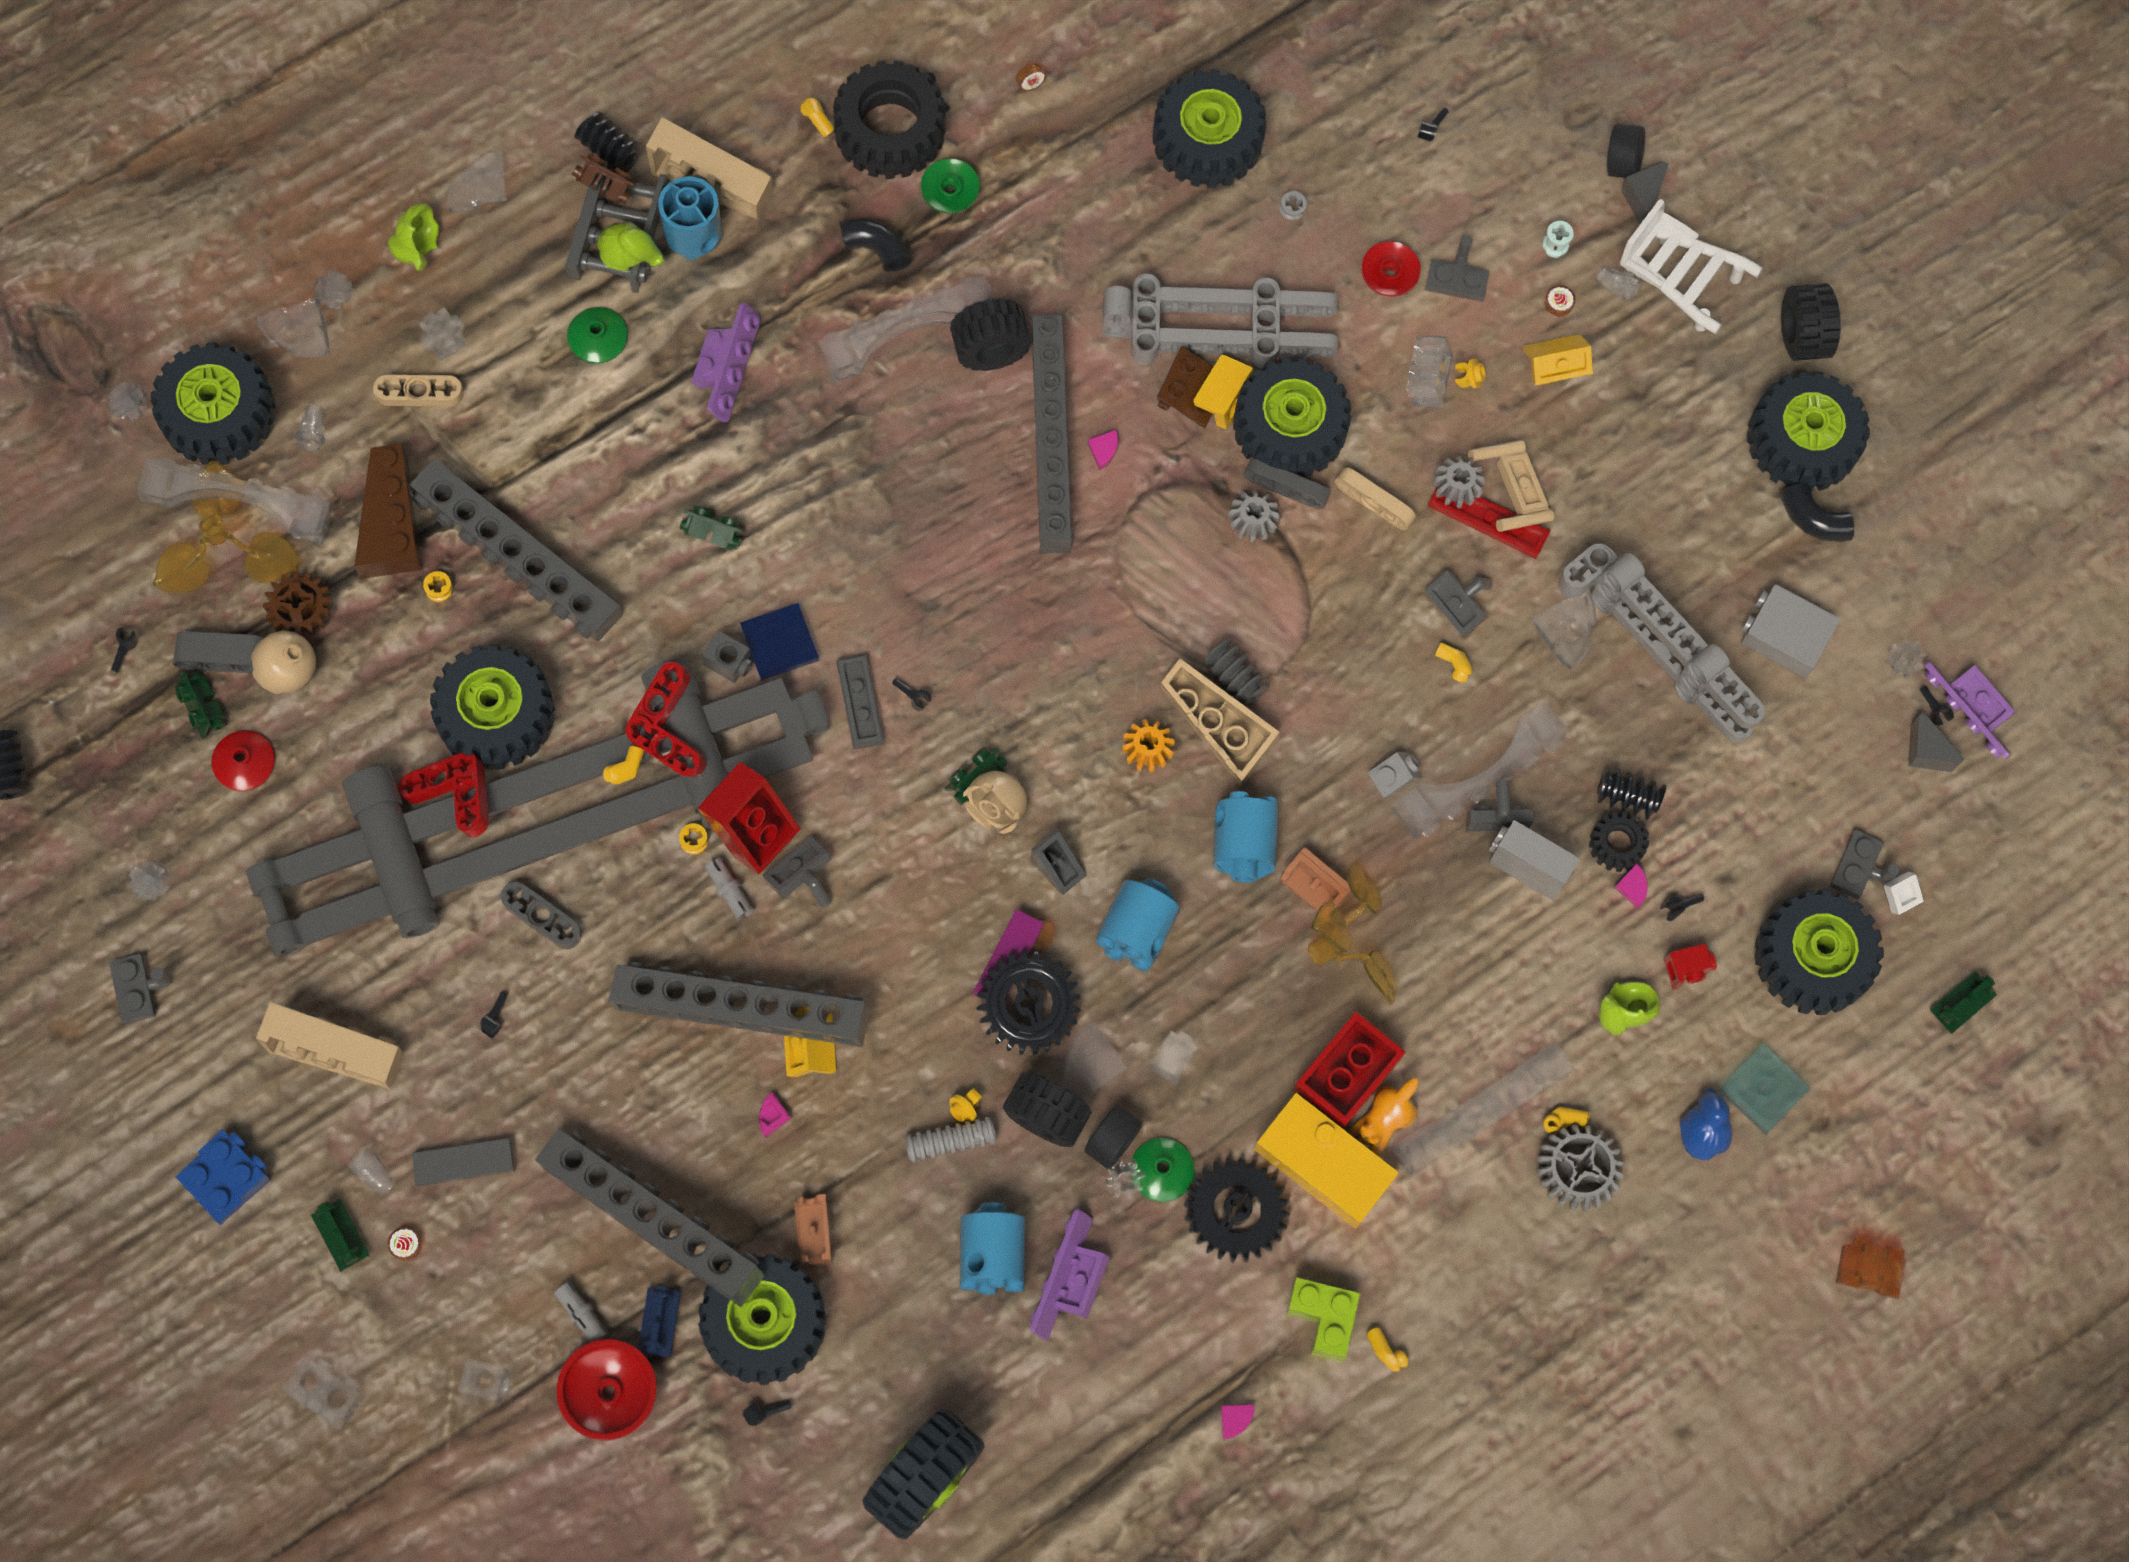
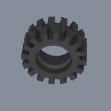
M1617 811L1611 812L1609 816L1606 814L1598 821L1591 832V840L1589 842V848H1593L1591 855L1593 858L1598 857L1597 863L1600 866L1602 863L1606 864L1605 869L1611 871L1612 868H1616V872H1622L1624 868L1626 870L1632 869L1647 852L1646 849L1650 841L1647 840L1649 836L1648 830H1643L1645 826L1643 821L1640 823L1635 821L1637 816L1634 814L1631 818L1627 816L1628 812L1622 811L1620 815H1617ZM1613 831L1624 832L1630 838V848L1625 852L1614 851L1608 844V835Z

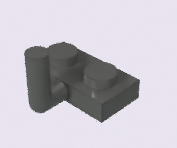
M1463 236L1461 238L1455 263L1431 259L1425 291L1479 302L1484 301L1490 271L1466 266L1472 245L1471 237Z
M1446 570L1424 589L1463 637L1467 636L1488 618L1472 597L1480 590H1490L1493 585L1490 579L1477 577L1464 588L1450 570Z
M1508 780L1496 781L1497 810H1492V807L1489 806L1476 807L1473 811H1469L1465 819L1466 831H1500L1503 826L1509 829L1513 820L1530 828L1533 823L1532 810H1523L1522 806H1510Z
M1855 829L1829 887L1858 900L1862 896L1869 877L1886 884L1900 873V867L1895 863L1890 864L1885 870L1874 866L1884 842Z
M811 836L762 875L766 883L783 899L801 884L805 883L821 907H827L831 903L826 890L814 874L830 862L832 858Z
M141 953L110 961L109 965L121 1022L126 1025L156 1017L151 991L169 986L171 983L170 977L162 968L154 967L150 973L152 978H148L144 957Z

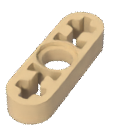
M382 375L373 384L376 399L385 406L450 407L460 403L464 394L460 381L450 375ZM422 384L426 386V393L421 397L412 396L410 390L414 385ZM387 385H391L393 390L390 391L389 395H384L383 390H386ZM401 385H404L403 388H404L405 396H402V395H401V392H400V391H402ZM432 385H435L437 390L435 391V397H433ZM447 386H452L454 390L451 391L450 396H445L444 394Z
M1343 468L1334 481L1342 492L1398 529L1407 530L1416 518L1414 511L1409 506L1351 468Z

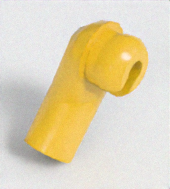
M805 99L800 106L802 114L811 120L823 137H826L834 131V126L826 117L821 103L817 99Z
M1441 642L1435 656L1452 663L1455 668L1452 673L1454 680L1461 683L1466 682L1468 676L1472 675L1473 669L1466 654Z
M629 746L625 761L604 768V780L617 785L634 779L638 773L644 750L639 747Z
M1558 1107L1544 1118V1130L1550 1134L1559 1133L1558 1131L1561 1128H1567L1570 1125L1577 1124L1578 1126L1585 1127L1589 1124L1590 1112Z
M1374 1328L1366 1334L1375 1355L1389 1370L1398 1372L1400 1368L1407 1367L1409 1361L1405 1352L1397 1350L1393 1353L1381 1328Z

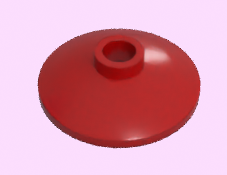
M1386 241L1374 245L1366 252L1361 265V273L1365 283L1371 290L1383 296L1397 297L1408 293L1416 286L1420 277L1421 266L1417 255L1408 246L1399 242ZM1392 271L1395 276H1388L1384 272Z
M237 731L227 735L217 744L212 754L211 766L215 777L223 786L234 791H249L261 786L271 776L275 766V753L269 741L262 735L253 731ZM245 753L246 758L243 761H236L238 754Z

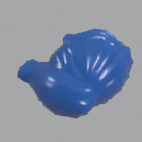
M1713 1088L1705 1090L1699 1099L1698 1105L1690 1109L1680 1119L1681 1138L1685 1150L1693 1158L1701 1161L1710 1160L1715 1155L1724 1153L1732 1142V1124L1729 1119L1730 1108L1724 1098L1716 1094Z

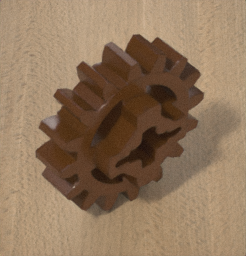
M294 571L293 578L288 579L285 574L281 575L283 582L278 584L273 581L271 585L274 591L265 592L264 594L267 600L270 601L263 604L264 610L269 612L266 615L268 622L274 623L273 628L276 632L284 629V631L296 632L302 637L305 631H308L312 636L315 635L314 627L324 628L325 625L322 619L331 618L332 616L330 611L326 609L333 606L331 598H328L330 592L327 586L322 587L323 582L319 577L313 581L309 572L303 578H300L297 571ZM304 588L313 591L317 596H314L313 593H306ZM279 614H282L283 617L289 616L292 622L283 619Z

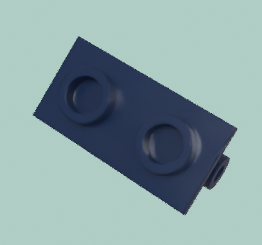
M664 1286L648 1287L638 1350L642 1354L670 1357L680 1291L669 1290L668 1287Z

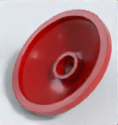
M613 1339L593 1341L576 1350L563 1365L556 1386L557 1403L566 1422L581 1435L600 1441L621 1439L640 1428L651 1414L657 1396L656 1376L648 1359L634 1346ZM613 1387L615 1389L614 1396L609 1399L603 1396L605 1388Z

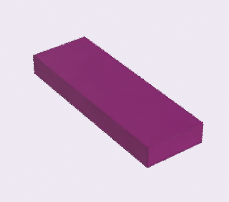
M1016 909L976 985L973 995L977 996V993L987 991L980 984V981H992L987 970L993 969L999 972L996 964L997 960H1001L1008 965V954H1013L1018 961L1020 960L1022 950L1026 952L1028 957L1045 923ZM1013 985L1011 986V988H1010L1009 991L1007 992L1006 999H1007V997H1008V995H1009V993H1010V991H1011Z

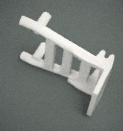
M1659 199L1628 240L1620 265L1625 267L1627 271L1634 273L1637 277L1657 287L1695 321V329L1697 331L1707 329L1717 334L1722 324L1710 317L1708 309H1698L1694 302L1724 262L1733 265L1730 275V281L1733 284L1741 282L1744 271L1758 278L1763 267L1742 255L1697 240L1699 234L1664 212L1665 201ZM1657 237L1663 246L1648 264L1641 256ZM1678 246L1689 249L1667 279L1658 273ZM1701 254L1712 257L1684 295L1676 289Z

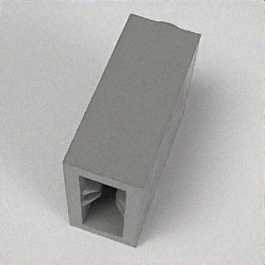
M1774 584L1769 593L1763 591L1755 605V607L1759 608L1756 617L1750 615L1741 631L1746 633L1741 644L1807 678L1817 664L1840 618Z
M1513 820L1509 829L1505 826L1501 828L1489 849L1490 852L1494 853L1489 861L1490 864L1553 901L1566 884L1580 860L1579 857Z

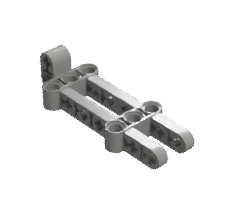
M1146 273L1141 274L1135 279L1132 299L1130 289L1123 286H1111L1104 290L1102 333L1112 338H1131V355L1133 360L1140 365H1150L1157 359L1158 353H1178L1180 347L1183 346L1193 354L1250 356L1254 366L1263 369L1265 363L1270 361L1276 363L1277 357L1330 358L1338 354V337L1329 333L1280 332V316H1334L1338 313V296L1329 292L1280 291L1278 283L1268 277L1257 280L1253 290L1160 287L1157 277ZM1143 289L1150 290L1152 294L1144 295L1140 293V291ZM1266 293L1269 294L1271 298L1264 299L1260 297L1259 294ZM1160 312L1250 315V331L1160 328ZM1146 316L1151 318L1152 321L1142 322L1139 318ZM1266 320L1272 325L1262 326L1259 321ZM1148 344L1152 348L1149 350H1143L1139 347V345ZM1268 348L1271 350V353L1264 354L1258 349Z
M1599 543L1590 546L1565 567L1558 582L1559 590L1565 597L1577 598L1594 586L1591 597L1597 608L1606 615L1612 613L1675 681V690L1682 700L1690 705L1695 703L1731 742L1742 743L1749 738L1754 727L1760 723L1765 715L1764 705L1728 667L1730 662L1725 652L1715 644L1708 645L1644 576V567L1634 555L1626 553L1623 557L1619 558L1611 548ZM1591 558L1600 559L1604 565L1597 566L1593 564ZM1582 571L1583 575L1580 581L1575 580L1574 582H1572L1571 580L1576 579ZM1647 594L1650 598L1645 602L1639 595L1644 596ZM1657 604L1659 608L1656 612H1653L1652 610ZM1630 611L1634 612L1638 618L1630 619L1628 617ZM1660 617L1662 619L1668 617L1671 621L1668 625L1664 624ZM1645 624L1647 628L1645 627L1643 631H1640L1639 629ZM1651 633L1655 634L1659 641L1654 640L1652 642L1649 639ZM1689 639L1692 642V644L1688 648L1681 642V640L1686 641ZM1672 656H1674L1680 661V663L1676 662L1672 664L1669 660ZM1724 686H1733L1734 690L1732 694L1728 693L1725 690ZM1740 696H1743V701L1741 703L1739 702L1738 704V699L1740 698ZM1713 702H1718L1722 709L1712 708ZM1753 708L1756 712L1753 716H1750L1745 709ZM1729 714L1731 718L1729 717L1725 722L1723 718H1725ZM1737 724L1744 729L1743 731L1735 732L1732 728Z

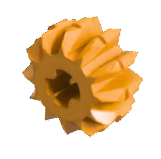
M1147 719L1142 720V728L1133 723L1130 727L1131 733H1125L1123 736L1126 744L1122 745V752L1129 754L1126 762L1132 764L1137 761L1136 770L1138 771L1143 769V765H1148V770L1152 773L1155 770V764L1164 768L1166 766L1165 759H1172L1174 752L1170 748L1174 747L1175 740L1167 738L1170 734L1169 728L1159 730L1160 722L1158 720L1154 722L1153 727L1149 726ZM1144 742H1149L1150 746L1153 747V749L1147 750L1146 745H1144Z

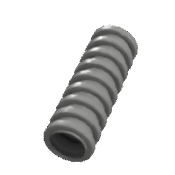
M986 1116L983 1121H980L979 1118L975 1119V1123L965 1121V1125L961 1126L960 1123H956L953 1128L947 1125L944 1130H941L940 1127L935 1128V1132L926 1130V1134L922 1135L920 1132H916V1136L913 1137L907 1134L905 1138L909 1161L911 1160L912 1163H916V1159L919 1158L925 1161L928 1156L934 1159L937 1154L946 1156V1152L955 1154L958 1149L964 1152L967 1147L973 1150L976 1145H980L982 1148L985 1147V1143L989 1142L990 1145H995L996 1141L993 1122L989 1116Z

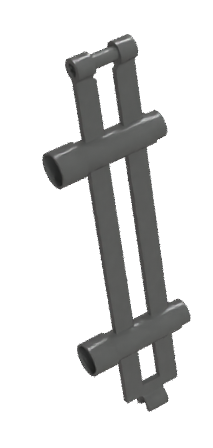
M677 658L659 663L646 670L641 676L646 691L659 669L668 662L684 665L689 670V684L663 727L704 755L706 767L700 776L696 778L678 776L425 869L422 868L414 844L457 828L454 796L403 814L401 809L403 802L389 766H375L358 771L344 779L342 786L353 818L359 822L361 830L277 860H268L254 864L245 871L253 896L260 897L270 924V927L266 929V934L273 955L275 957L291 955L309 944L391 915L393 922L398 924L402 938H414L424 935L439 926L434 912L436 910L434 899L690 805L693 806L695 813L700 815L704 828H712L700 813L698 807L739 762L767 778L813 761L805 737L807 735H816L829 729L828 716L819 693L811 691L801 695L796 700H790L783 679L779 678L702 706L699 700L701 693L688 660ZM671 671L669 676L673 682H677L679 677H677L676 672ZM661 686L660 690L666 691L669 694H671V690H667V687ZM661 695L655 696L651 702L654 712H659L664 707V699ZM777 713L786 738L722 760L713 735ZM644 727L638 729V731L640 732L639 735L645 736L650 739H652V737L654 736L653 734H650L647 731H645ZM624 734L486 784L488 814L492 816L603 775V770L606 766L625 761L629 746H638L632 743L627 738V735ZM665 738L660 742L659 751L661 754L672 750V742L669 738ZM644 751L641 761L652 758L653 756ZM681 754L677 757V759L687 763V768H694L695 764L692 762V758L684 757ZM476 788L466 793L465 801L470 800L475 795ZM372 860L380 882L379 886L304 912L300 915L299 919H289L280 893L284 887L288 885L296 887Z

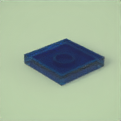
M799 603L740 622L761 681L819 661V656Z

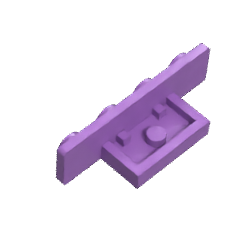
M740 303L732 329H708L691 381L697 388H713L707 410L721 422L729 421L761 320V316L747 303Z
M1928 661L1925 663L1924 666L1928 671L1924 675L1936 688L1942 685L1948 692V695L1944 698L1956 711L1961 708L1969 718L1965 722L1976 735L1982 732L1987 737L1989 742L1985 745L1996 758H1999L2001 755L2005 759L2010 758L2012 755L1992 731L2009 719L2016 711L1977 666L1974 665L1950 684L1932 662Z
M1079 1209L1074 1210L1072 1217L1066 1223L1064 1239L1061 1247L1057 1249L1054 1255L1052 1271L1049 1278L1043 1284V1295L1038 1308L1031 1317L1030 1331L1043 1340L1049 1339L1059 1311L1088 1318L1110 1258L1104 1253L1083 1248L1093 1219Z

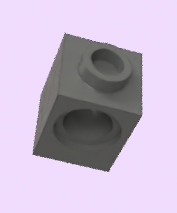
M719 630L701 655L705 667L733 683H736L740 676L745 677L753 663L750 648ZM727 654L737 656V659L732 663H725L721 660Z

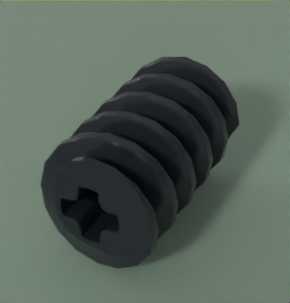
M600 111L595 112L579 125L574 138L580 140L583 146L588 147L591 153L597 154V157L608 162L611 169L614 168V171L618 168L627 173L638 160L639 155L635 152L638 142L635 140L628 142L629 135L627 133L619 135L621 132L619 126L616 125L611 128L612 121L608 118L603 120V113Z
M0 730V800L19 798L29 793L27 787H19V785L27 782V777L17 775V773L25 770V765L15 763L23 758V753L13 751L21 747L19 740H11V738L17 735V731Z
M1606 765L1597 789L1598 803L1601 804L1606 797H1609L1610 807L1613 808L1618 801H1621V811H1626L1630 805H1633V814L1635 816L1644 809L1645 819L1649 820L1654 813L1658 812L1667 785L1663 784L1657 791L1656 781L1651 780L1645 787L1644 777L1639 776L1633 783L1632 773L1627 772L1621 779V770L1619 768H1615L1609 775V765Z

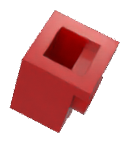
M1706 943L1670 952L1663 960L1673 990L1678 989L1685 980H1687L1688 984L1703 981L1706 979L1705 975L1717 969L1715 956L1712 952H1708Z

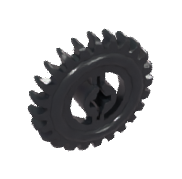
M1022 950L1020 960L1017 961L1013 954L1010 953L1008 954V965L1001 960H997L996 964L999 972L993 969L987 970L992 981H980V984L987 989L986 992L977 993V997L985 1000V1003L977 1006L976 1009L987 1012V1015L980 1019V1023H991L986 1034L998 1033L995 1044H999L1006 1039L1008 1041L1007 1051H1010L1017 1044L1020 1055H1023L1027 1046L1030 1047L1033 1055L1037 1054L1038 1045H1041L1046 1052H1049V1041L1051 1040L1060 1046L1061 1040L1058 1034L1070 1036L1071 1033L1066 1024H1077V1021L1070 1015L1071 1013H1079L1081 1011L1079 1007L1072 1004V1002L1081 998L1079 994L1071 993V990L1078 983H1067L1066 980L1071 975V971L1060 973L1061 961L1053 966L1050 965V954L1043 961H1040L1038 951H1034L1032 958L1028 959L1026 952ZM1027 979L1039 981L1046 986L1051 994V1012L1044 1021H1042L1039 1013L1044 1004L1043 996L1037 989L1029 987ZM1014 984L1018 990V994L1013 1002L1014 1010L1021 1018L1029 1019L1032 1026L1019 1024L1007 1012L1006 996ZM1024 995H1027L1029 1000L1035 999L1036 1003L1032 1007L1033 1012L1028 1007H1021L1020 1004L1024 1000Z
M1242 1156L1239 1158L1236 1166H1233L1230 1157L1226 1158L1224 1168L1217 1161H1214L1213 1173L1206 1168L1202 1169L1204 1181L1197 1177L1193 1178V1183L1198 1190H1187V1195L1194 1199V1201L1184 1203L1185 1208L1193 1211V1213L1186 1215L1184 1219L1188 1222H1195V1225L1189 1229V1233H1200L1196 1244L1200 1245L1207 1242V1254L1217 1249L1218 1260H1221L1228 1253L1231 1263H1234L1237 1255L1240 1254L1243 1261L1247 1263L1250 1252L1260 1259L1262 1256L1261 1247L1268 1252L1273 1250L1269 1240L1275 1242L1282 1240L1276 1230L1285 1231L1288 1228L1286 1224L1280 1221V1219L1290 1216V1212L1281 1210V1207L1290 1202L1288 1198H1279V1195L1285 1191V1186L1274 1188L1273 1185L1277 1181L1278 1175L1267 1179L1265 1176L1268 1166H1264L1259 1172L1256 1171L1255 1159L1248 1167H1245ZM1231 1187L1244 1188L1243 1192L1232 1193L1226 1198L1222 1207L1224 1219L1219 1225L1213 1214V1204L1216 1197L1223 1190ZM1248 1193L1249 1196L1246 1197L1243 1203L1242 1212L1234 1215L1228 1226L1225 1227L1224 1225L1232 1214V1205L1236 1206L1238 1203H1241ZM1255 1196L1260 1205L1258 1223L1251 1230L1243 1233L1229 1232L1232 1226H1240L1248 1221L1253 1211L1251 1199Z

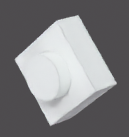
M1908 871L1884 884L1892 913L1900 915L1924 902L1915 873Z

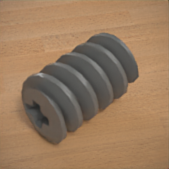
M1232 638L1217 645L1208 653L1204 660V665L1206 667H1213L1211 674L1214 677L1220 676L1219 684L1222 687L1228 686L1226 693L1230 696L1235 695L1234 699L1246 706L1261 697L1269 689L1270 685L1269 683L1261 686L1258 685L1263 677L1262 674L1251 676L1255 665L1251 664L1244 667L1243 664L1248 656L1242 655L1237 657L1236 654L1241 647L1236 645L1230 648L1228 646L1232 641Z

